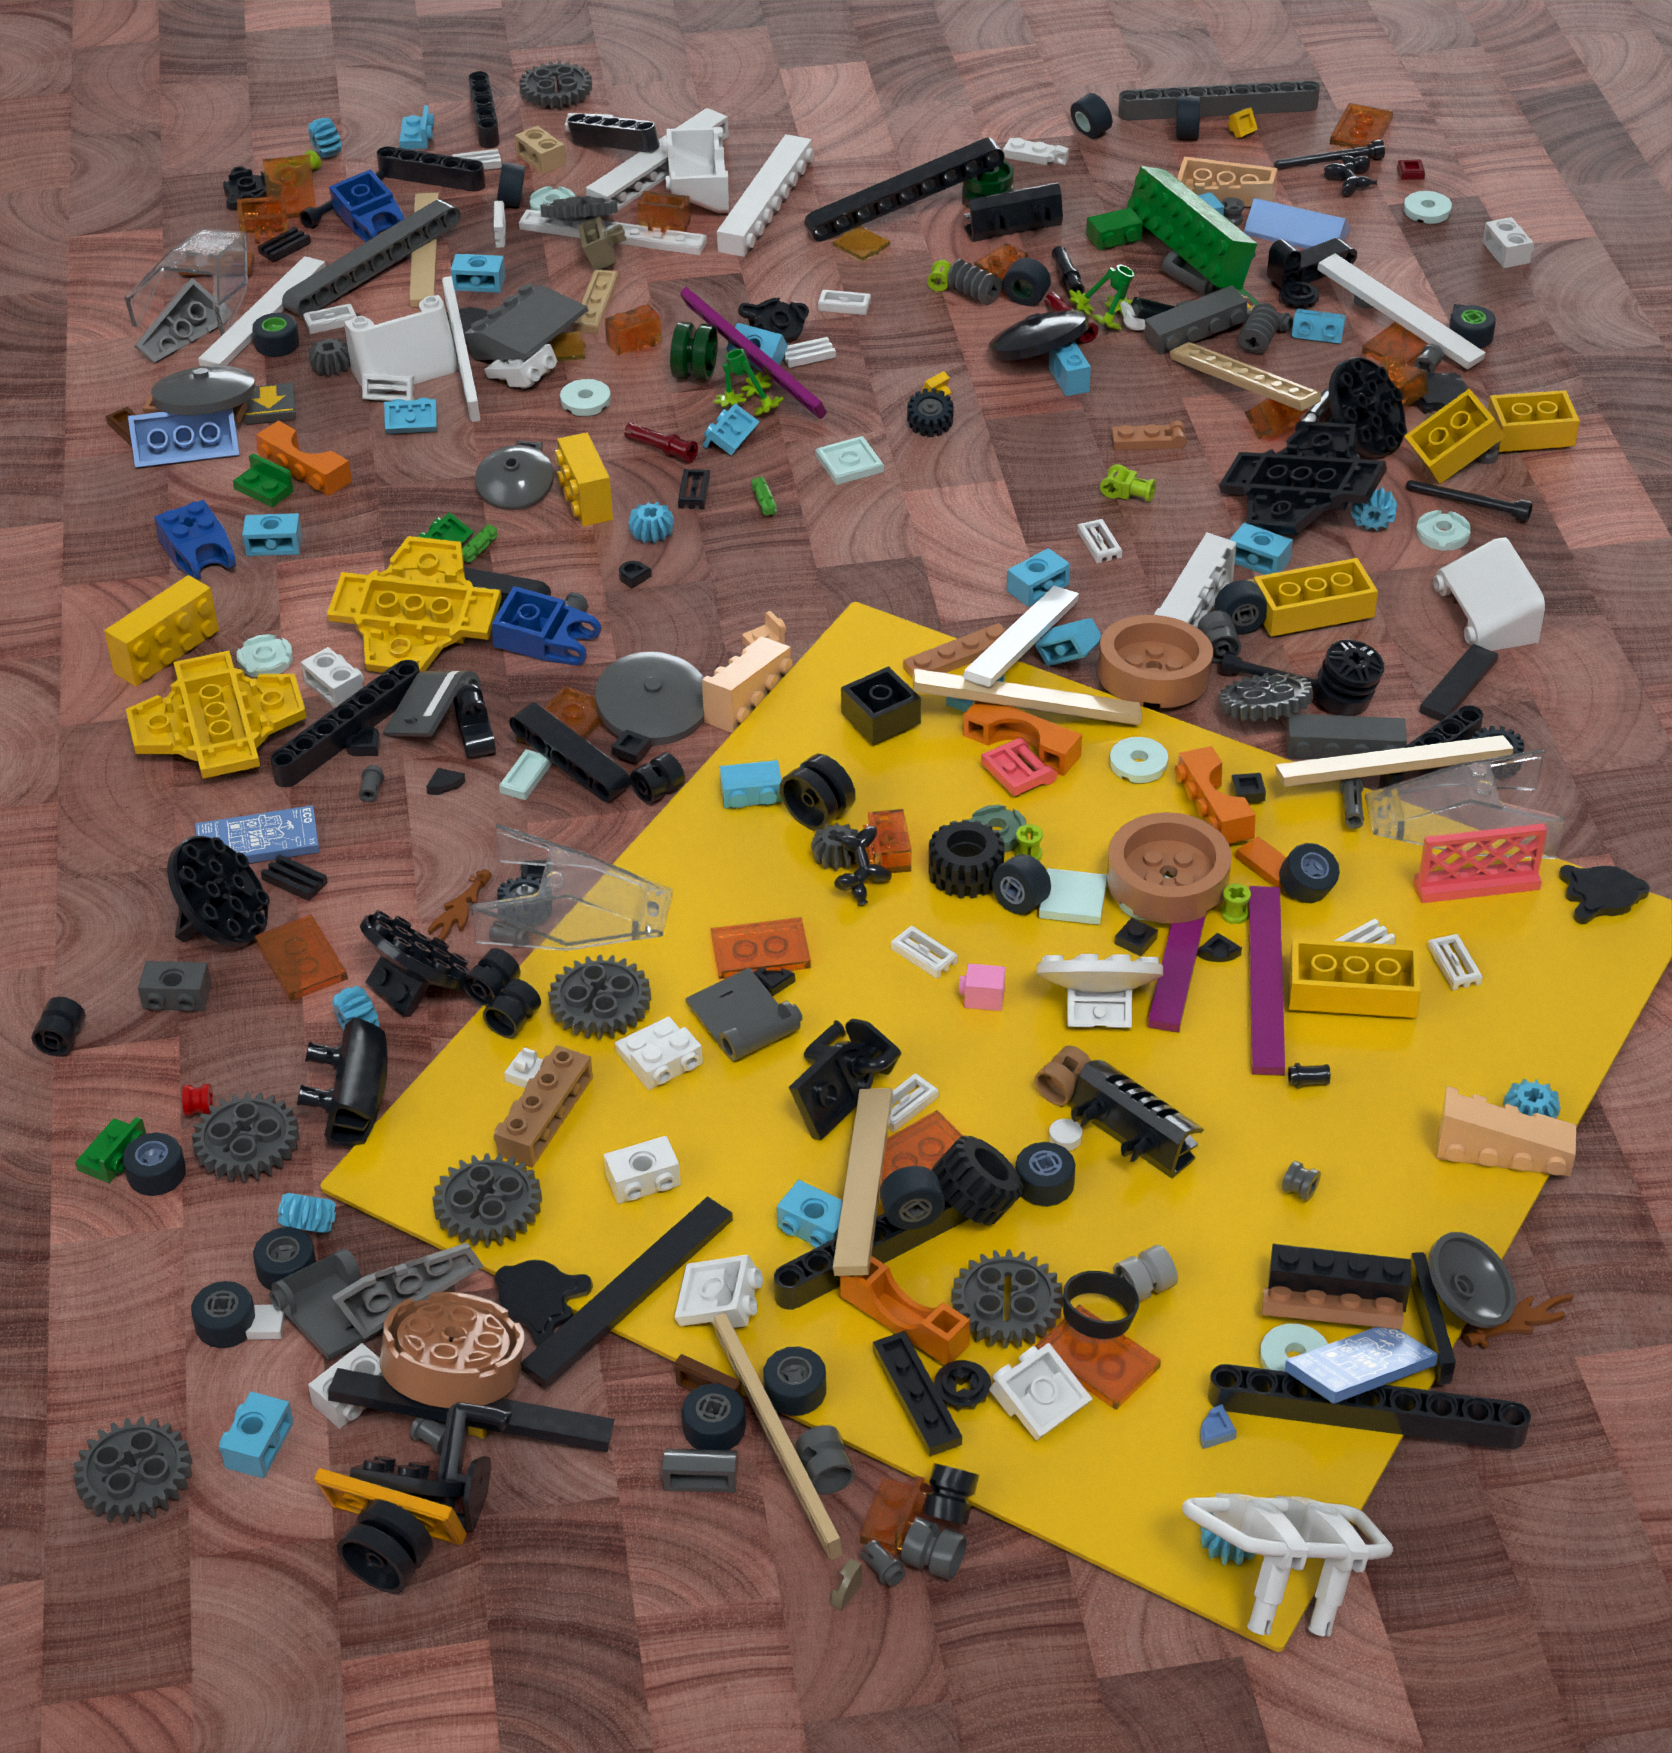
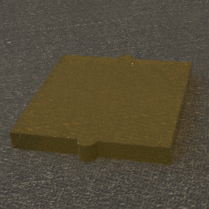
M858 226L834 240L833 246L864 261L873 255H878L881 250L890 246V241L862 226Z
M581 331L560 333L547 343L551 344L558 362L585 359L584 348H586V343L582 340Z

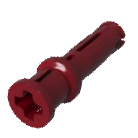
M1050 292L1046 295L1048 300H1044V302L1053 311L1074 310L1056 292ZM1087 320L1088 329L1078 337L1082 343H1090L1098 335V326L1095 323Z
M633 422L628 423L625 427L626 431L631 432L624 433L626 438L663 450V453L668 457L676 456L682 458L685 463H692L697 456L698 443L696 441H685L676 434L667 436L636 425Z

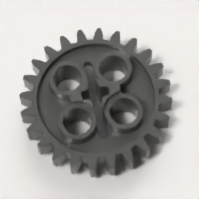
M558 61L557 64L549 62V65L541 63V67L532 66L533 70H526V74H522V78L519 79L522 98H527V102H533L534 106L541 104L542 108L546 105H550V108H554L555 105L562 108L563 104L571 106V102L579 103V99L585 100L586 95H590L592 90V77L589 75V71H585L584 67L578 68V64L570 66V62L561 64V61ZM552 76L556 77L557 88L559 93H556L555 91L554 78Z
M577 196L555 199L552 203L540 204L541 217L581 221L598 216L603 218L605 214L618 212L617 200Z
M1265 673L1261 677L1253 675L1251 679L1243 677L1242 681H1233V685H1225L1226 689H1221V694H1219L1221 712H1225L1226 716L1232 715L1233 719L1241 716V720L1249 718L1252 721H1256L1259 718L1267 721L1269 717L1279 719L1281 715L1289 717L1291 712L1300 713V709H1307V705L1312 704L1311 700H1313L1311 682H1307L1306 678L1300 679L1299 675L1291 677L1290 673L1285 675L1276 673L1271 676Z
M598 955L597 961H592L589 956H586V963L581 964L575 960L573 969L564 966V975H555L556 982L550 984L551 992H548L551 1014H555L556 1023L562 1022L564 1030L573 1027L574 1035L583 1030L585 1031V1038H589L592 1032H596L599 1039L602 1038L604 1032H608L611 1037H615L616 1029L626 1033V1025L629 1024L636 1027L637 1018L644 1019L645 1010L650 1009L651 988L649 979H645L643 970L637 971V964L634 963L627 966L626 958L617 963L615 962L614 955H611L608 961H603L602 955Z
M246 1092L243 1099H239L236 1094H233L232 1102L229 1103L224 1099H220L221 1107L217 1108L210 1105V1115L201 1114V1123L194 1124L195 1133L192 1134V1145L199 1165H205L207 1173L215 1170L217 1178H221L227 1173L231 1182L237 1175H241L242 1181L246 1182L249 1174H253L258 1180L260 1179L261 1171L271 1175V1167L273 1165L280 1168L284 1167L282 1158H292L291 1150L298 1148L297 1140L300 1139L297 1117H294L292 1108H286L285 1101L283 1100L276 1103L274 1095L264 1100L262 1092H259L255 1098H251L249 1092Z
M485 1153L484 1159L481 1161L473 1155L471 1158L472 1163L467 1164L460 1160V1169L457 1170L449 1167V1177H439L440 1185L434 1187L435 1196L432 1197L435 1218L439 1220L441 1229L447 1228L449 1237L458 1234L460 1243H463L467 1238H471L472 1246H476L479 1240H484L486 1247H489L492 1239H497L500 1244H503V1236L508 1235L510 1238L516 1239L515 1231L517 1229L527 1232L526 1222L535 1223V1213L541 1212L540 1202H542L539 1179H535L534 1170L527 1171L525 1162L516 1166L515 1157L513 1156L505 1162L500 1153L495 1160L490 1159L489 1153Z
M1010 1249L1007 1250L1005 1257H1000L996 1250H993V1258L988 1259L984 1254H980L979 1264L969 1260L968 1270L961 1268L959 1270V1278H954V1286L951 1291L952 1308L970 1319V1333L976 1331L977 1341L982 1340L984 1337H989V1345L993 1346L997 1340H1002L1004 1348L1008 1347L1009 1341H1015L1016 1345L1020 1348L1024 1338L1034 1344L1036 1333L1046 1337L1047 1327L1054 1329L1056 1327V1319L1061 1318L1063 1307L1062 1283H1057L1056 1272L1048 1273L1049 1264L1037 1266L1038 1257L1034 1256L1027 1261L1023 1251L1017 1258L1013 1257ZM1006 1276L1011 1277L1009 1321L1003 1320L1004 1280Z
M140 1417L136 1425H132L129 1418H126L124 1427L121 1428L113 1422L111 1423V1432L107 1434L103 1430H98L100 1439L98 1441L88 1439L87 1445L89 1450H79L78 1452L81 1461L74 1462L76 1474L73 1475L79 1499H83L86 1509L93 1507L95 1516L98 1517L105 1512L107 1520L110 1522L117 1514L120 1515L122 1523H126L129 1515L133 1514L136 1520L140 1522L143 1512L147 1511L152 1517H155V1508L157 1506L168 1510L167 1499L179 1500L178 1489H187L186 1477L192 1476L190 1465L193 1462L187 1441L182 1440L179 1430L172 1432L170 1423L160 1428L157 1418L149 1425L145 1424L144 1417Z

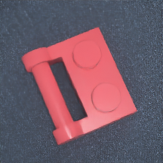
M1023 738L1015 739L981 754V764L1013 796L1043 783L1050 785L1056 780L1058 775L1051 766H1046L1029 749V744ZM1019 757H1022L1035 771L1033 772Z

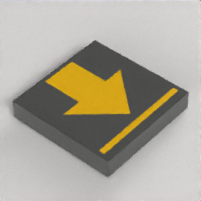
M293 382L256 386L255 394L246 401L248 409L244 414L245 425L296 419Z

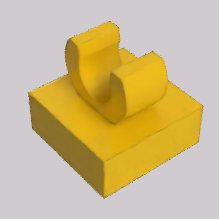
M1252 107L1229 116L1228 128L1229 131L1234 132L1235 138L1243 137L1258 130Z
M943 371L926 380L921 394H923V389H928V392H932V388H934L936 393H939L940 390L944 391V397L947 394L951 395L952 392L947 387L950 377Z

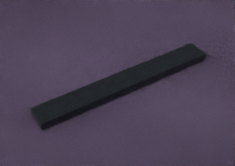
M707 1196L521 1362V1370L544 1387L550 1386L733 1221L732 1212Z
M337 1368L328 1394V1400L442 1422H446L449 1408L423 1404L404 1396L395 1390L386 1381L384 1376ZM504 1398L483 1405L505 1412H512L510 1422L503 1431L493 1424L469 1420V1427L608 1452L615 1421L612 1418Z

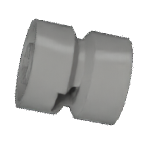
M1154 1245L1141 1251L1138 1254V1258L1131 1256L1113 1266V1274L1127 1281L1135 1289L1139 1302L1150 1298L1152 1290L1160 1293L1175 1286L1178 1282L1175 1264L1169 1253L1161 1245Z

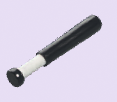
M1329 387L1321 393L1322 401L1313 405L1306 413L1305 418L1297 422L1295 431L1306 422H1317L1330 408Z

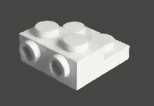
M545 344L528 359L496 360L484 370L488 378L507 380L509 387L526 389L535 384L534 381H538L541 376L549 373L550 369H553L558 361L551 344Z
M669 1016L615 1042L617 1054L648 1090L703 1064L702 1046L686 1027L680 1029Z
M749 1255L687 1264L674 1317L680 1326L712 1322L714 1325V1317L726 1313L733 1328L748 1326L750 1316L757 1313V1301L754 1294L755 1289L761 1288L763 1284L761 1270L755 1266Z
M1047 1343L1039 1350L1036 1346L1028 1349L1018 1358L1021 1363L1014 1368L1009 1364L1001 1368L992 1376L995 1382L989 1388L1008 1415L1012 1417L1016 1414L1036 1441L1085 1407L1093 1399L1050 1343Z

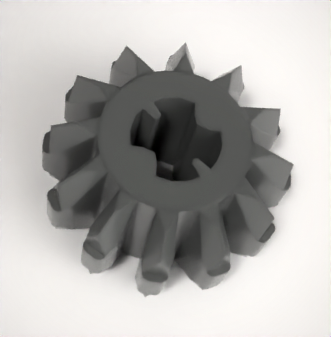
M332 337L328 340L321 339V342H314L313 347L309 348L310 366L320 376L327 374L328 377L333 374L339 376L340 372H346L350 366L348 346L346 342H342V339L333 340Z
M838 822L834 826L825 823L823 829H816V834L811 842V850L813 851L816 863L822 864L824 869L834 867L836 872L840 867L849 870L851 864H857L854 852L846 850L840 842L834 840V836L852 835L856 837L858 830L851 829L850 824L840 826Z

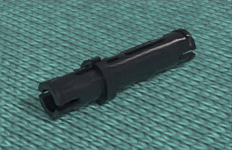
M1063 246L1055 247L1052 250V257L1061 272L1063 284L1068 287L1069 291L1072 290L1076 293L1079 290L1083 294L1085 288L1080 281L1081 275L1074 268L1066 248H1063Z

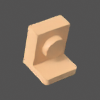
M771 611L765 613V625L742 634V643L747 647L762 636L785 645L786 626L781 618H777Z

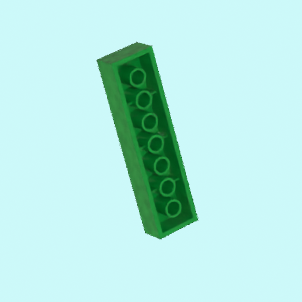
M1140 166L1138 175L1135 177V185L1128 200L1127 208L1132 207V210L1136 212V215L1138 214L1140 220L1142 219L1143 225L1216 287L1226 288L1232 285L1235 289L1242 290L1258 243L1167 170Z

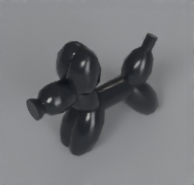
M1344 153L1341 156L1343 164L1333 163L1324 168V176L1331 180L1346 179L1342 184V194L1344 196L1353 194L1357 187L1366 188L1370 185H1377V180H1371L1366 176L1357 177L1354 172L1361 174L1369 170L1370 159L1366 156H1358L1354 159L1352 156Z
M875 826L864 828L856 837L852 835L834 836V840L840 842L846 850L854 852L859 867L854 874L844 873L837 877L834 885L839 890H852L854 899L859 901L858 906L868 903L866 900L867 889L864 885L867 880L883 883L892 878V874L887 868L877 864H870L865 848L874 841L877 835V827Z

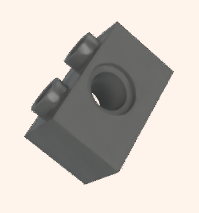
M146 961L138 986L143 1009L205 1011L212 985L208 965L201 962Z

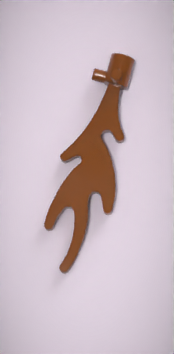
M482 869L477 871V877L470 875L469 881L474 883L460 896L444 904L446 912L429 926L428 932L430 935L443 927L437 938L445 941L455 923H458L459 931L465 928L469 918L467 902L471 901L474 906L478 905V893L492 877L489 870Z
M1563 1294L1550 1298L1536 1308L1530 1307L1534 1297L1529 1296L1515 1306L1507 1323L1494 1328L1478 1327L1477 1330L1463 1336L1464 1342L1469 1348L1481 1344L1486 1349L1490 1346L1486 1339L1505 1334L1531 1335L1534 1330L1531 1326L1546 1325L1563 1320L1565 1312L1548 1313L1547 1311L1561 1303L1571 1302L1573 1294Z

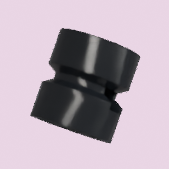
M664 752L652 759L649 764H644L630 773V781L637 796L646 804H652L663 798L666 793H671L683 786L685 783V773L679 761L672 754Z
M491 948L478 962V965H475L463 978L464 990L473 1001L487 1007L493 998L498 996L509 980L520 977V967L516 960L506 951L499 948Z
M511 979L501 989L498 996L493 998L484 1009L483 1019L496 1034L504 1038H513L524 1027L527 1019L531 1018L540 1008L541 998L538 992L527 982L521 979Z
M67 997L51 998L47 1002L41 1019L32 1033V1043L37 1049L50 1056H65L70 1052L75 1042V1035L79 1033L86 1017L85 1010L76 1001Z
M934 1463L929 1480L933 1491L926 1493L921 1513L967 1525L972 1505L967 1500L968 1497L975 1495L979 1475Z

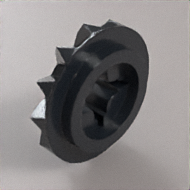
M1305 282L1289 283L1280 290L1281 302L1286 303L1287 307L1294 306L1296 309L1298 307L1306 309L1308 306H1315V303L1319 301L1320 294L1318 289Z
M957 1360L944 1365L938 1371L935 1377V1387L946 1406L955 1405L959 1411L964 1406H970L975 1409L977 1403L986 1402L987 1395L990 1392L991 1379L988 1372L981 1365L972 1361ZM965 1382H969V1390L963 1388L956 1392L957 1384L963 1385Z

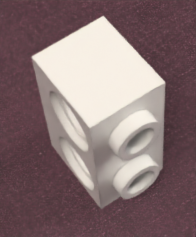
M1512 217L1485 222L1482 243L1503 268L1530 263L1531 253L1534 251V243Z
M329 647L300 662L304 684L333 708L363 688L364 677L358 668H353L345 661L342 655H337Z
M363 1343L358 1345L308 1384L312 1406L339 1429L349 1421L358 1418L366 1407L328 1400L329 1389L337 1368L383 1376L380 1369V1358Z

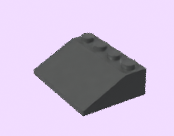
M525 284L518 288L519 292L515 295L505 298L502 301V305L489 310L485 318L472 323L471 328L464 333V336L475 360L528 359L589 310L587 306L548 287Z

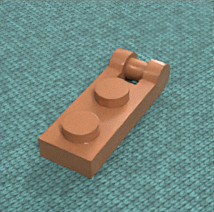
M1176 420L1169 425L1113 426L1114 450L1182 448L1187 443L1186 435L1184 434V424Z

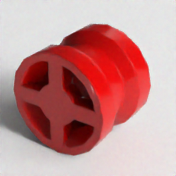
M203 1084L201 1087L196 1088L192 1085H184L182 1090L184 1116L192 1117L195 1113L210 1115L209 1106H214L212 1085Z

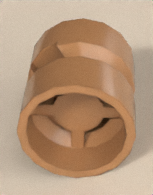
M1064 1046L1053 1057L1051 1062H1048L1036 1074L1034 1082L1037 1090L1050 1103L1058 1106L1065 1105L1073 1097L1078 1077L1085 1064L1090 1062L1091 1059L1086 1053L1075 1046Z

